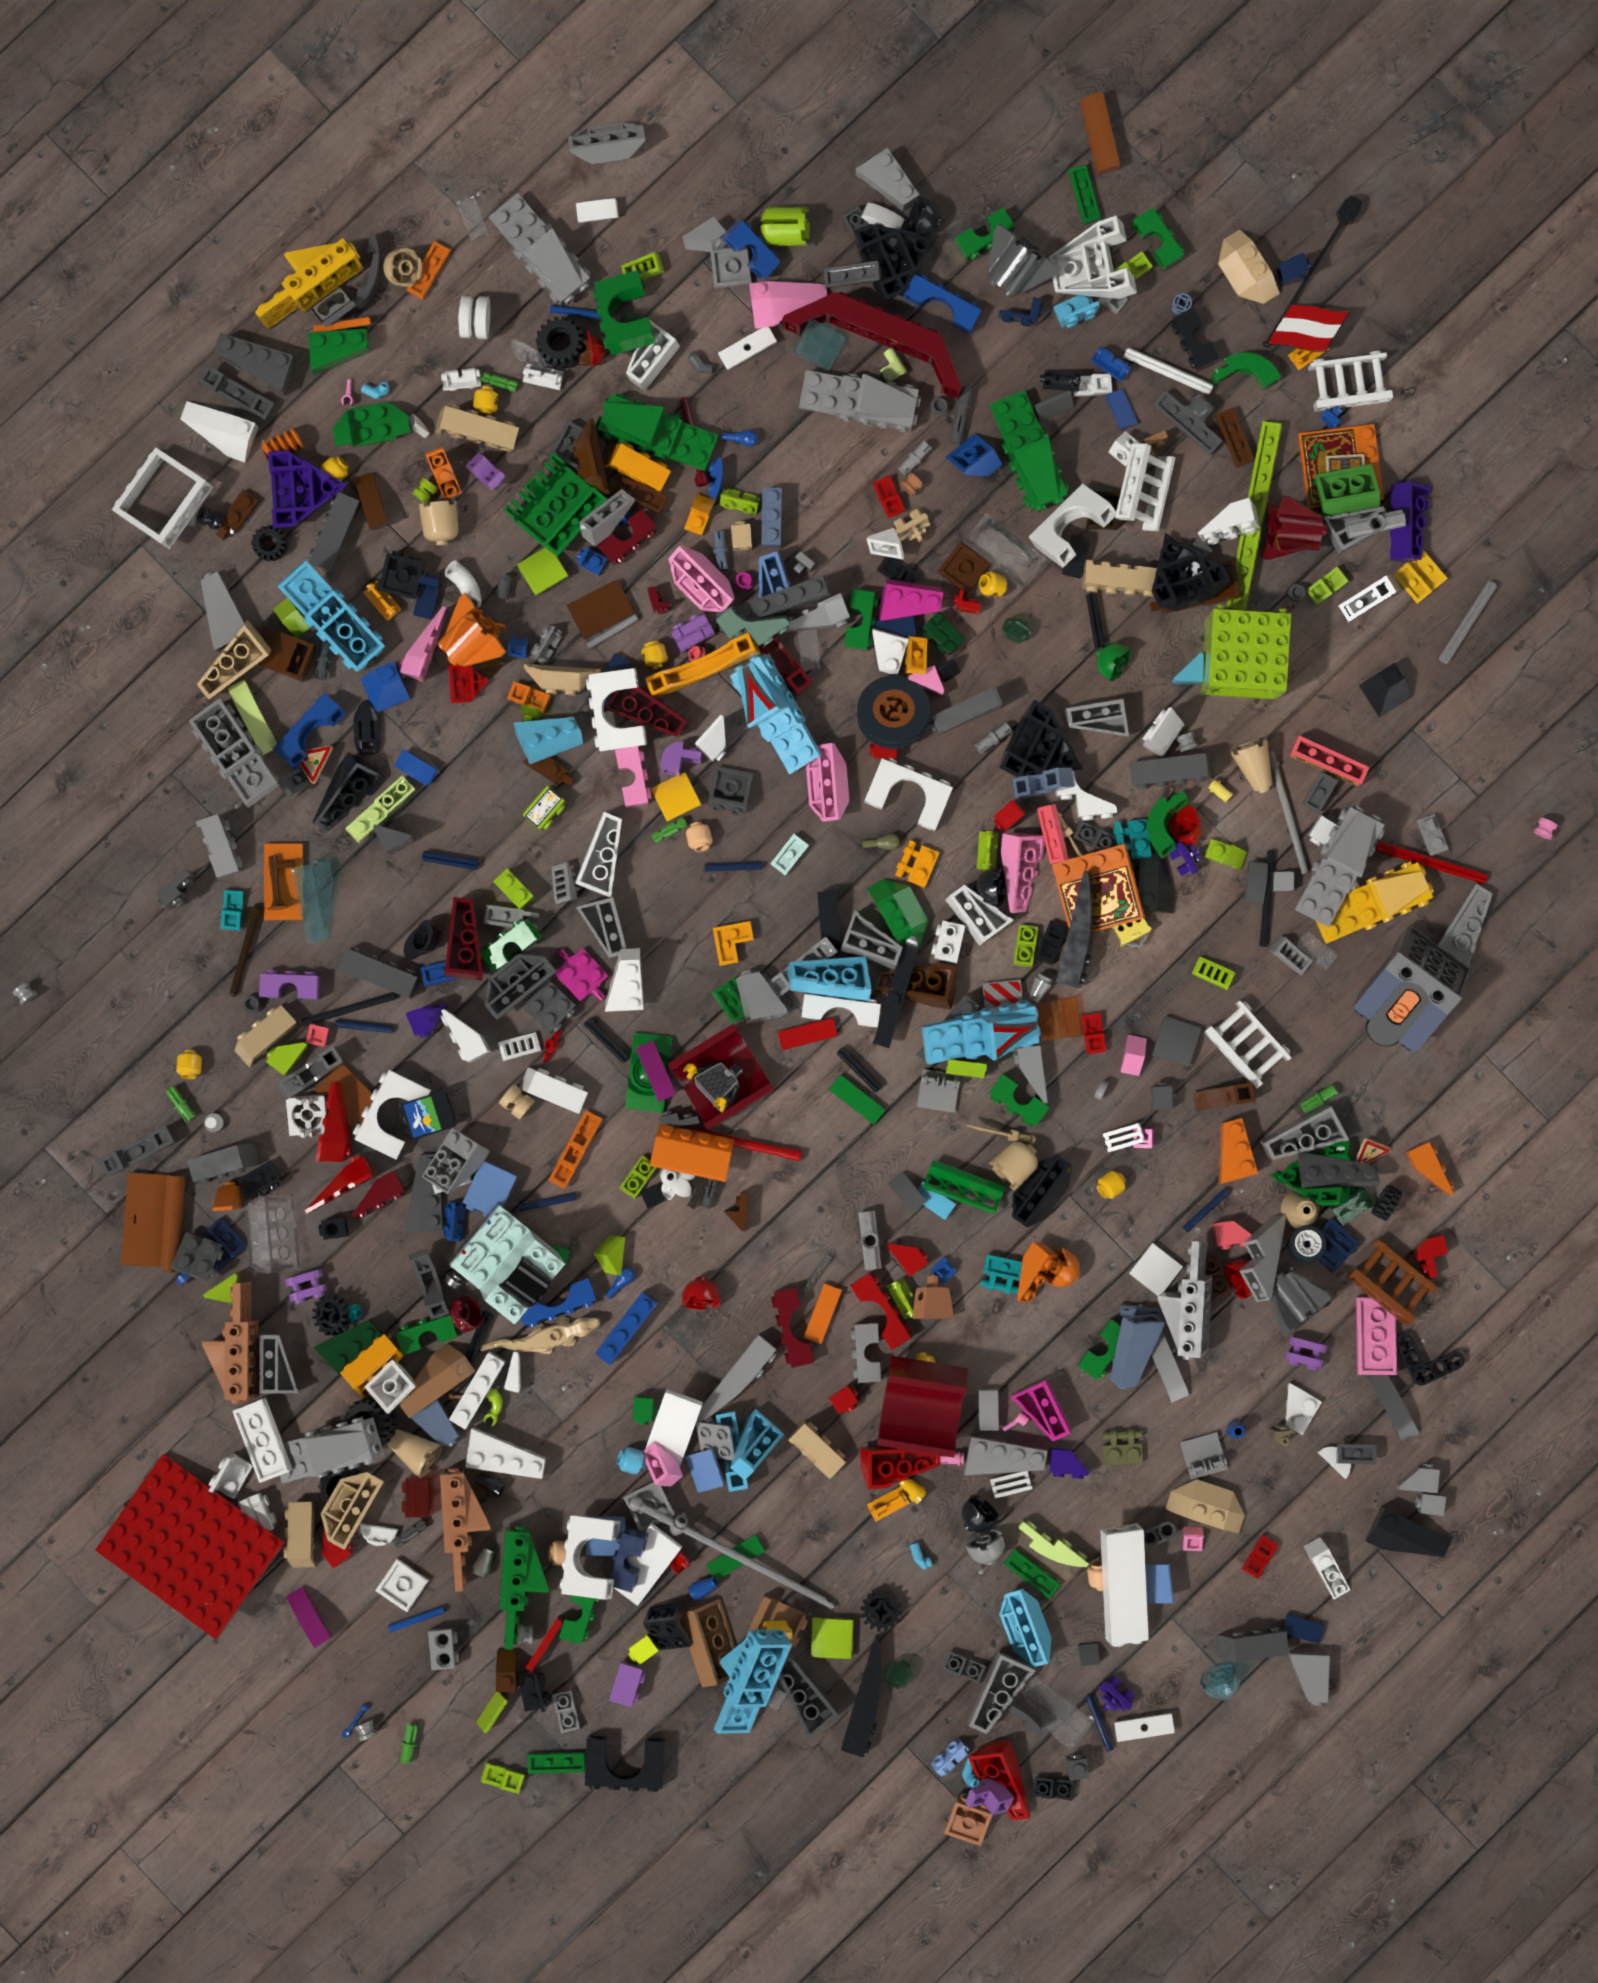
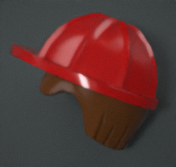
M586 329V339L583 340V343L587 348L580 354L579 365L593 367L604 359L606 350L604 342L598 337L590 336L589 330Z

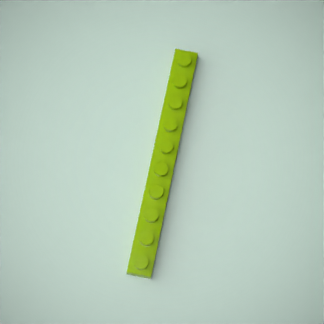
M1262 422L1248 498L1256 506L1261 529H1257L1253 534L1247 535L1243 533L1240 535L1235 563L1242 598L1229 600L1227 602V609L1247 610L1282 431V424Z

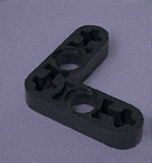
M1400 1333L1396 1336V1348L1412 1381L1417 1385H1426L1460 1369L1464 1365V1356L1455 1351L1424 1364L1413 1338L1407 1333ZM1401 1337L1409 1340L1406 1344L1409 1349L1413 1347V1350L1403 1354L1406 1348L1404 1345H1399ZM1410 1354L1417 1356V1362L1413 1365L1407 1362V1357ZM1453 1355L1460 1357L1458 1365L1451 1363L1448 1365L1450 1369L1447 1370V1365L1443 1360L1446 1359V1362H1450L1453 1360ZM1436 1363H1440L1443 1366V1371L1440 1374L1433 1372V1366ZM1428 1367L1429 1372L1433 1377L1430 1378V1375H1426L1423 1377L1424 1381L1421 1382L1420 1380H1416V1377H1418V1372L1424 1374L1428 1372L1426 1370V1368Z

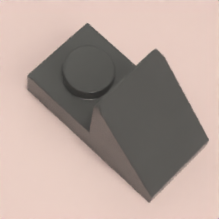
M301 767L278 781L279 787L288 797L293 796L294 798L312 784Z

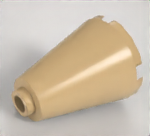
M1263 738V742H1260V739L1241 744L1239 745L1240 749L1237 751L1233 748L1230 751L1231 755L1253 790L1259 791V793L1269 791V787L1272 786L1267 739Z
M1293 1191L1282 1200L1281 1214L1286 1213V1223L1291 1227L1311 1226L1318 1218L1319 1204Z
M397 1429L394 1431V1437H390L391 1441L388 1443V1446L417 1477H425L431 1471L429 1469L431 1464L435 1465L442 1452L441 1445Z

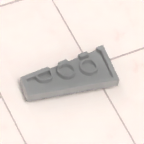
M1478 884L1473 886L1438 942L1439 946L1468 967L1470 966L1483 920L1492 898V893Z

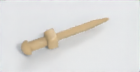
M1058 812L1063 837L1069 839L1078 856H1083L1071 837V834H1073L1072 829L1067 827L1061 817L1062 814Z
M966 1125L977 1130L1008 1136L1009 1141H1022L1030 1145L1036 1141L1033 1134L1026 1135L1017 1130H1009L1008 1133L981 1126Z

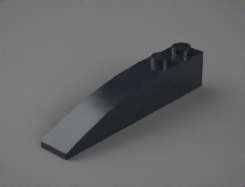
M1085 870L1082 876L1056 983L1074 988H1080L1082 985H1085L1087 980L1086 968L1090 966L1092 961L1090 952L1094 934L1095 896L1092 871Z
M877 1636L874 1637L841 1745V1751L864 1757L865 1753H869L871 1742L869 1741L870 1734L874 1735L877 1723H874L881 1681L879 1637Z

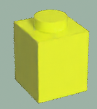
M647 1633L629 1646L630 1652L628 1654L633 1662L637 1661L640 1665L657 1653L659 1648L650 1634Z

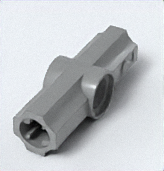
M1402 510L1380 515L1374 514L1371 517L1345 522L1346 535L1348 539L1405 527L1406 519ZM1372 520L1379 522L1380 527L1378 529L1372 527Z
M875 1211L859 1212L865 1270L880 1269L882 1267ZM868 1235L875 1237V1243L872 1246H868L864 1242L865 1237Z

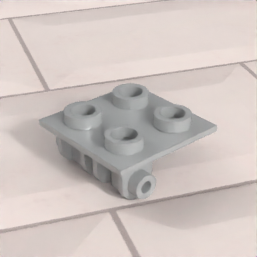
M922 1069L917 1107L955 1113L960 1075Z
M708 1417L704 1422H696L701 1452L713 1449L716 1458L733 1460L735 1451L730 1426L715 1424V1420L712 1417Z
M1217 1432L1180 1442L1190 1480L1228 1469Z

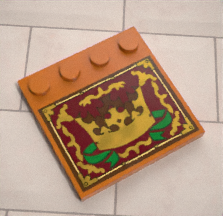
M1374 424L1298 433L1308 508H1320L1315 474L1326 473L1325 457L1335 455L1364 454L1365 465L1372 464L1380 491V501L1384 500Z
M1126 844L1052 864L1069 928L1085 870L1092 871L1095 896L1094 932L1145 918Z

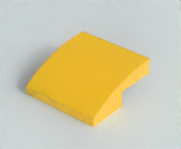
M1424 550L1422 551L1421 560L1407 562L1393 574L1417 604L1448 579Z
M685 772L651 788L667 822L701 806Z

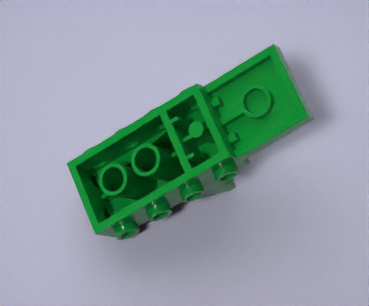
M1024 390L990 403L989 407L1003 439V444H1001L1005 455L1008 454L1010 459L1008 464L1011 472L1016 474L1017 479L1015 481L1018 489L1022 490L1024 494L1022 498L1025 507H1029L1030 512H1041L1051 504L1058 505L1063 503L1064 499L1067 498L1069 487L1067 482L1061 479V467L1059 463L1055 464L1053 447L1050 445L1045 428L1041 429L1040 424H1038L1026 391Z
M618 393L616 395L610 394L609 399H605L602 407L604 413L598 417L596 422L600 437L606 440H615L619 444L626 442L636 448L637 451L653 454L654 457L660 460L666 459L670 461L671 459L701 471H706L719 437L717 434L684 423L680 416L670 413L667 415L661 406H648L638 400L632 402L627 400L626 396Z
M513 1524V1527H505L499 1606L500 1610H506L504 1646L507 1650H513V1644L517 1645L518 1633L514 1628L515 1625L519 1624V1611H524V1606H528V1592H549L529 1529L523 1524Z

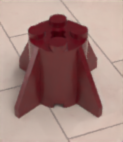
M1283 496L1279 506L1267 503V527H1270V534L1266 533L1267 543L1262 559L1271 560L1302 550L1320 551L1322 536H1325L1327 531L1326 524H1323L1322 513L1313 511L1291 496Z

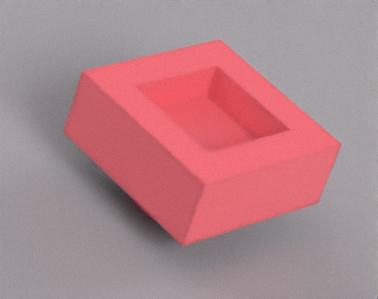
M310 1024L306 1043L325 1047L330 1029Z

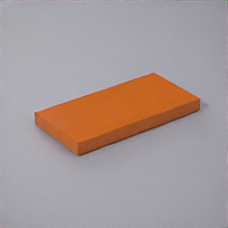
M264 844L265 921L303 920L304 844ZM269 856H277L278 862L295 860V868L278 869L280 897L282 903L288 906L286 909L268 910L273 902Z

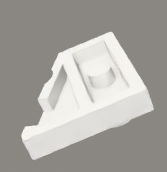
M873 628L872 634L879 671L897 676L908 638Z
M1288 1383L1285 1425L1303 1435L1322 1402L1293 1384Z

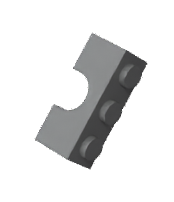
M878 1323L854 1324L855 1328H851V1339L855 1340L856 1347L852 1348V1357L857 1360V1367H853L854 1378H858V1383L881 1382L880 1361H870L864 1355L867 1345L879 1343Z

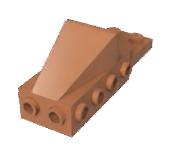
M251 1281L233 1283V1287L230 1289V1296L233 1298L230 1316L233 1318V1321L225 1322L222 1334L225 1339L202 1341V1346L225 1393V1400H231V1404H242L258 1397L259 1320H251Z
M449 1467L447 1471L440 1472L445 1553H453L455 1592L463 1591V1586H467L466 1572H462V1567L465 1566L464 1552H468V1546H472L471 1532L491 1529L489 1520L463 1470H459V1467Z

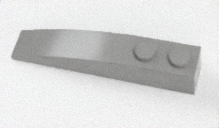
M758 1334L703 1403L696 1422H701L713 1415L735 1398L754 1377L759 1378L765 1371L763 1368L767 1361L771 1363L777 1356L775 1353L777 1348Z

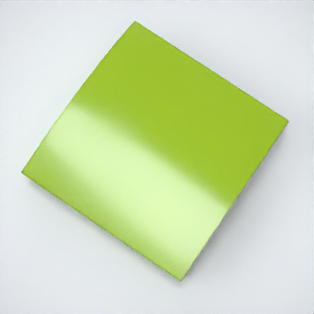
M545 548L517 564L535 596L569 577L558 558Z
M948 1059L946 1074L984 1078L987 1064Z
M813 1617L811 1657L852 1659L854 1620Z

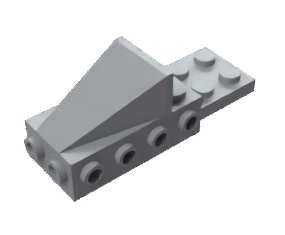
M519 193L489 216L492 223L514 248L513 254L518 260L522 259L526 263L525 268L531 275L535 274L538 278L536 281L542 289L546 288L550 292L549 297L555 304L559 303L561 307L569 305L580 292L583 293L590 287L591 280L589 276L591 274L585 266L580 267L577 263L579 259L573 252L569 253L565 247L567 245L562 238L557 237L549 223L545 224L539 219Z
M806 370L799 409L835 415L840 420L846 422L852 420L858 421L862 425L873 424L883 429H888L889 427L899 432H911L912 425L916 426L918 415L914 414L915 407L920 406L921 396L918 395L919 390L915 389V386H897V383L892 381H885L883 383L866 374H863L862 379H860L855 374L843 375L841 377Z
M219 698L191 718L189 722L194 728L192 732L198 740H202L201 746L212 755L209 758L213 764L220 767L219 773L224 780L228 778L244 804L249 808L277 788L279 783L264 763L261 749L257 744H252L253 737L248 731L244 732L242 728L245 726L239 717L235 718L233 716L236 713L230 704L225 705Z
M1355 805L1353 808L1347 806L1346 809L1343 808L1338 817L1340 820L1337 826H1333L1329 834L1330 839L1328 843L1323 845L1319 860L1314 862L1311 868L1313 871L1311 873L1312 876L1294 910L1327 927H1330L1346 894L1350 890L1353 891L1358 882L1356 880L1357 876L1362 877L1367 865L1366 859L1368 856H1372L1376 848L1374 846L1376 840H1380L1385 831L1383 829L1384 824L1380 823L1381 818L1373 814L1369 817L1363 814V809Z
M1204 1236L1197 1237L1189 1244L1188 1255H1191V1263H1188L1187 1266L1188 1275L1182 1281H1179L1178 1291L1165 1290L1158 1295V1302L1178 1349V1356H1183L1185 1360L1201 1358L1208 1352L1212 1276L1205 1275L1207 1237Z
M363 1417L353 1419L351 1424H348L347 1421L336 1424V1428L332 1429L331 1426L321 1428L319 1433H316V1430L304 1433L305 1437L284 1442L283 1445L293 1470L280 1475L282 1484L308 1476L320 1478L329 1475L328 1471H332L335 1474L344 1471V1467L347 1466L349 1469L359 1467L361 1462H364L365 1465L376 1462L375 1458L384 1455L374 1418L364 1420Z

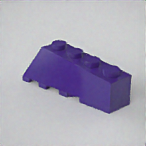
M1411 481L1391 484L1390 512L1402 510L1406 519L1405 527L1390 530V555L1392 561L1403 563L1421 560L1425 538L1422 531L1427 525L1425 511L1429 509L1430 505L1427 498L1428 494L1432 492L1431 486Z

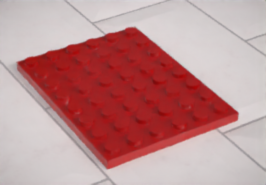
M162 1454L95 1551L205 1633L218 1640L283 1547L285 1541L216 1491L211 1493L209 1491L211 1487L167 1455Z

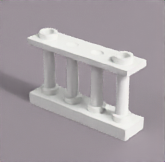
M1373 351L1365 356L1324 361V359L1313 360L1308 370H1316L1320 397L1314 403V411H1325L1326 408L1333 410L1336 406L1347 408L1390 402L1393 398L1392 390L1386 391V388H1384L1380 361H1384L1387 357V352ZM1373 362L1377 389L1374 393H1367L1365 391L1361 365L1363 363ZM1354 365L1358 391L1356 395L1349 396L1346 393L1342 366ZM1335 367L1339 395H1337V398L1330 399V396H1327L1324 369Z
M1132 444L1115 518L1132 521L1136 518L1144 522L1143 531H1159L1175 457L1159 456L1156 458L1150 455V445ZM1147 463L1156 466L1154 477L1145 473ZM1143 481L1152 485L1150 496L1141 492ZM1139 499L1148 503L1146 514L1137 511Z
M1237 1001L1235 1003L1239 1008L1218 1028L1209 1026L1204 1033L1249 1083L1252 1082L1254 1089H1257L1263 1084L1260 1081L1262 1079L1261 1076L1282 1057L1286 1061L1290 1060L1289 1054L1291 1052L1284 1044L1280 1045L1250 1012L1252 1008L1245 1001L1243 1003ZM1245 1014L1252 1023L1231 1042L1228 1041L1226 1043L1222 1038L1223 1032ZM1258 1029L1264 1038L1244 1056L1241 1055L1239 1057L1234 1052L1236 1047ZM1271 1043L1277 1052L1257 1070L1251 1071L1247 1066L1249 1061Z

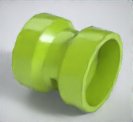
M422 478L420 486L415 488L412 494L423 503L428 504L431 495L435 494L438 488L427 479Z

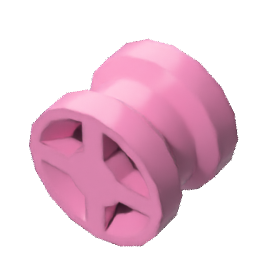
M1540 818L1539 826L1534 829V833L1551 840L1553 837L1552 832L1557 829L1558 825L1548 819Z

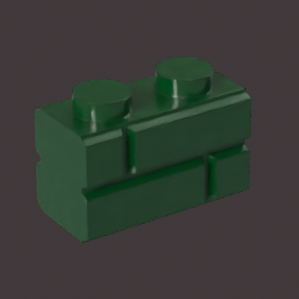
M940 611L922 627L924 631L922 633L928 641L933 640L937 644L935 648L942 655L946 654L949 656L965 641V637Z

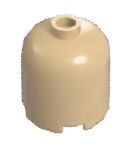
M449 501L430 502V504H427V507H425L424 503L419 504L422 531L427 540L436 542V545H447L449 540L454 539L458 535L457 501H452L450 505Z
M1013 1142L992 1159L989 1164L994 1166L992 1170L1003 1182L1007 1180L1011 1184L1009 1188L1015 1191L1037 1169L1038 1159L1035 1156L1037 1151L1030 1144L1026 1146L1022 1142Z

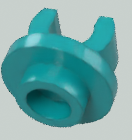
M358 1304L349 1305L347 1307L351 1311L348 1314V1317L351 1318L349 1322L356 1323L362 1316L361 1307Z

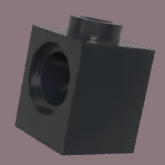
M347 1217L322 1220L321 1225H319V1234L323 1236V1240L348 1237ZM331 1223L336 1224L338 1227L336 1234H331L328 1230Z

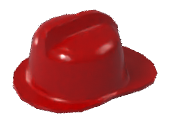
M1186 805L1169 820V826L1175 840L1181 841L1184 844L1192 843L1197 845L1196 841L1202 834V827L1194 807Z

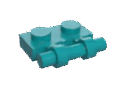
M1147 819L1128 821V828H1123L1121 821L1114 822L1115 829L1113 833L1117 841L1115 846L1125 844L1124 837L1129 836L1130 844H1126L1127 851L1131 852L1132 859L1151 857Z
M987 1254L983 1273L990 1275L989 1280L981 1279L980 1286L990 1291H993V1289L1004 1291V1294H1018L1019 1287L1012 1284L1013 1280L1020 1281L1022 1262ZM996 1276L1007 1278L1006 1284L995 1282Z

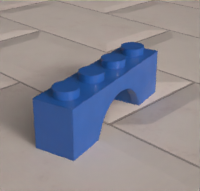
M915 274L903 296L904 299L918 307L930 301H940L946 304L953 313V326L968 334L973 330L982 311L976 303L971 301L968 303L962 300L963 297L955 292L953 294L949 293L943 285L938 283L935 285L929 282V278L922 274L919 276Z
M324 693L303 714L302 718L290 728L289 732L277 742L273 750L295 769L308 755L305 745L309 734L320 726L334 727L346 712Z
M590 1277L571 1284L567 1299L560 1305L548 1306L541 1303L536 1297L526 1300L528 1309L521 1316L523 1326L528 1325L531 1328L540 1325L539 1321L545 1318L547 1322L558 1318L557 1314L565 1312V1315L576 1312V1307L583 1305V1308L595 1305L594 1301L597 1300V1296Z
M643 1291L595 1354L611 1365L658 1302Z

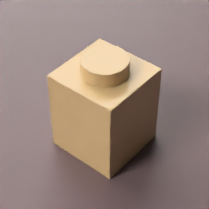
M745 521L735 522V525H731L733 551L752 550L750 524H746Z

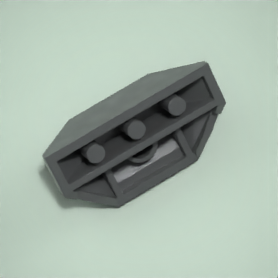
M517 954L488 978L485 999L486 1008L498 1020L534 993L557 971L544 956Z

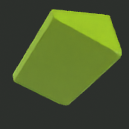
M501 1692L494 1694L477 1720L478 1726L484 1733H488L509 1700V1697Z

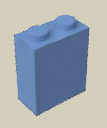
M484 1161L477 1170L462 1203L467 1204L465 1208L476 1212L477 1209L484 1212L483 1216L486 1217L497 1202L503 1207L505 1206L518 1176Z

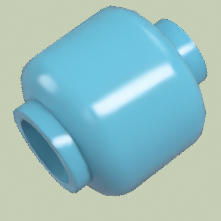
M626 1447L619 1452L617 1465H619L620 1470L623 1472L638 1474L641 1469L644 1470L646 1467L644 1453L642 1450Z

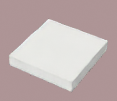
M1151 1243L1129 1274L1158 1296L1166 1290L1183 1266L1155 1244Z
M397 1558L375 1591L408 1612L430 1579Z

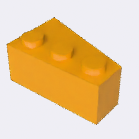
M626 442L612 445L604 461L605 467L608 468L610 466L618 470L619 474L626 475L657 492H661L671 472L666 469L667 465L660 461L654 462L650 460L651 456L644 452L638 453L634 451V447Z
M383 1334L381 1337L376 1338L368 1349L363 1350L352 1363L347 1364L340 1374L360 1396L368 1399L370 1396L365 1386L391 1360L398 1363L404 1355Z

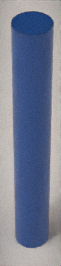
M550 305V313L602 319V317L599 318L597 311Z
M443 1606L390 1624L388 1625L389 1631L391 1633L444 1614L445 1609Z

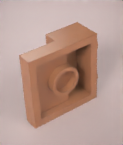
M957 1794L944 1829V1834L981 1846L992 1814L984 1804L968 1808L965 1801L969 1794Z

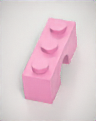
M638 746L615 750L619 771L631 770L635 773L634 783L628 787H622L626 808L649 804L648 799H652L650 787L646 788L645 780H648L647 770L642 769L641 762L645 761L643 750H639Z

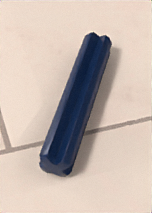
M423 851L422 854L423 861L477 870L479 864L478 860L430 851Z

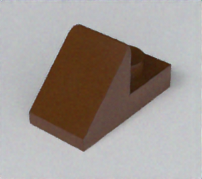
M740 1192V1196H736V1208H739V1211L724 1210V1212L741 1231L746 1232L748 1193Z

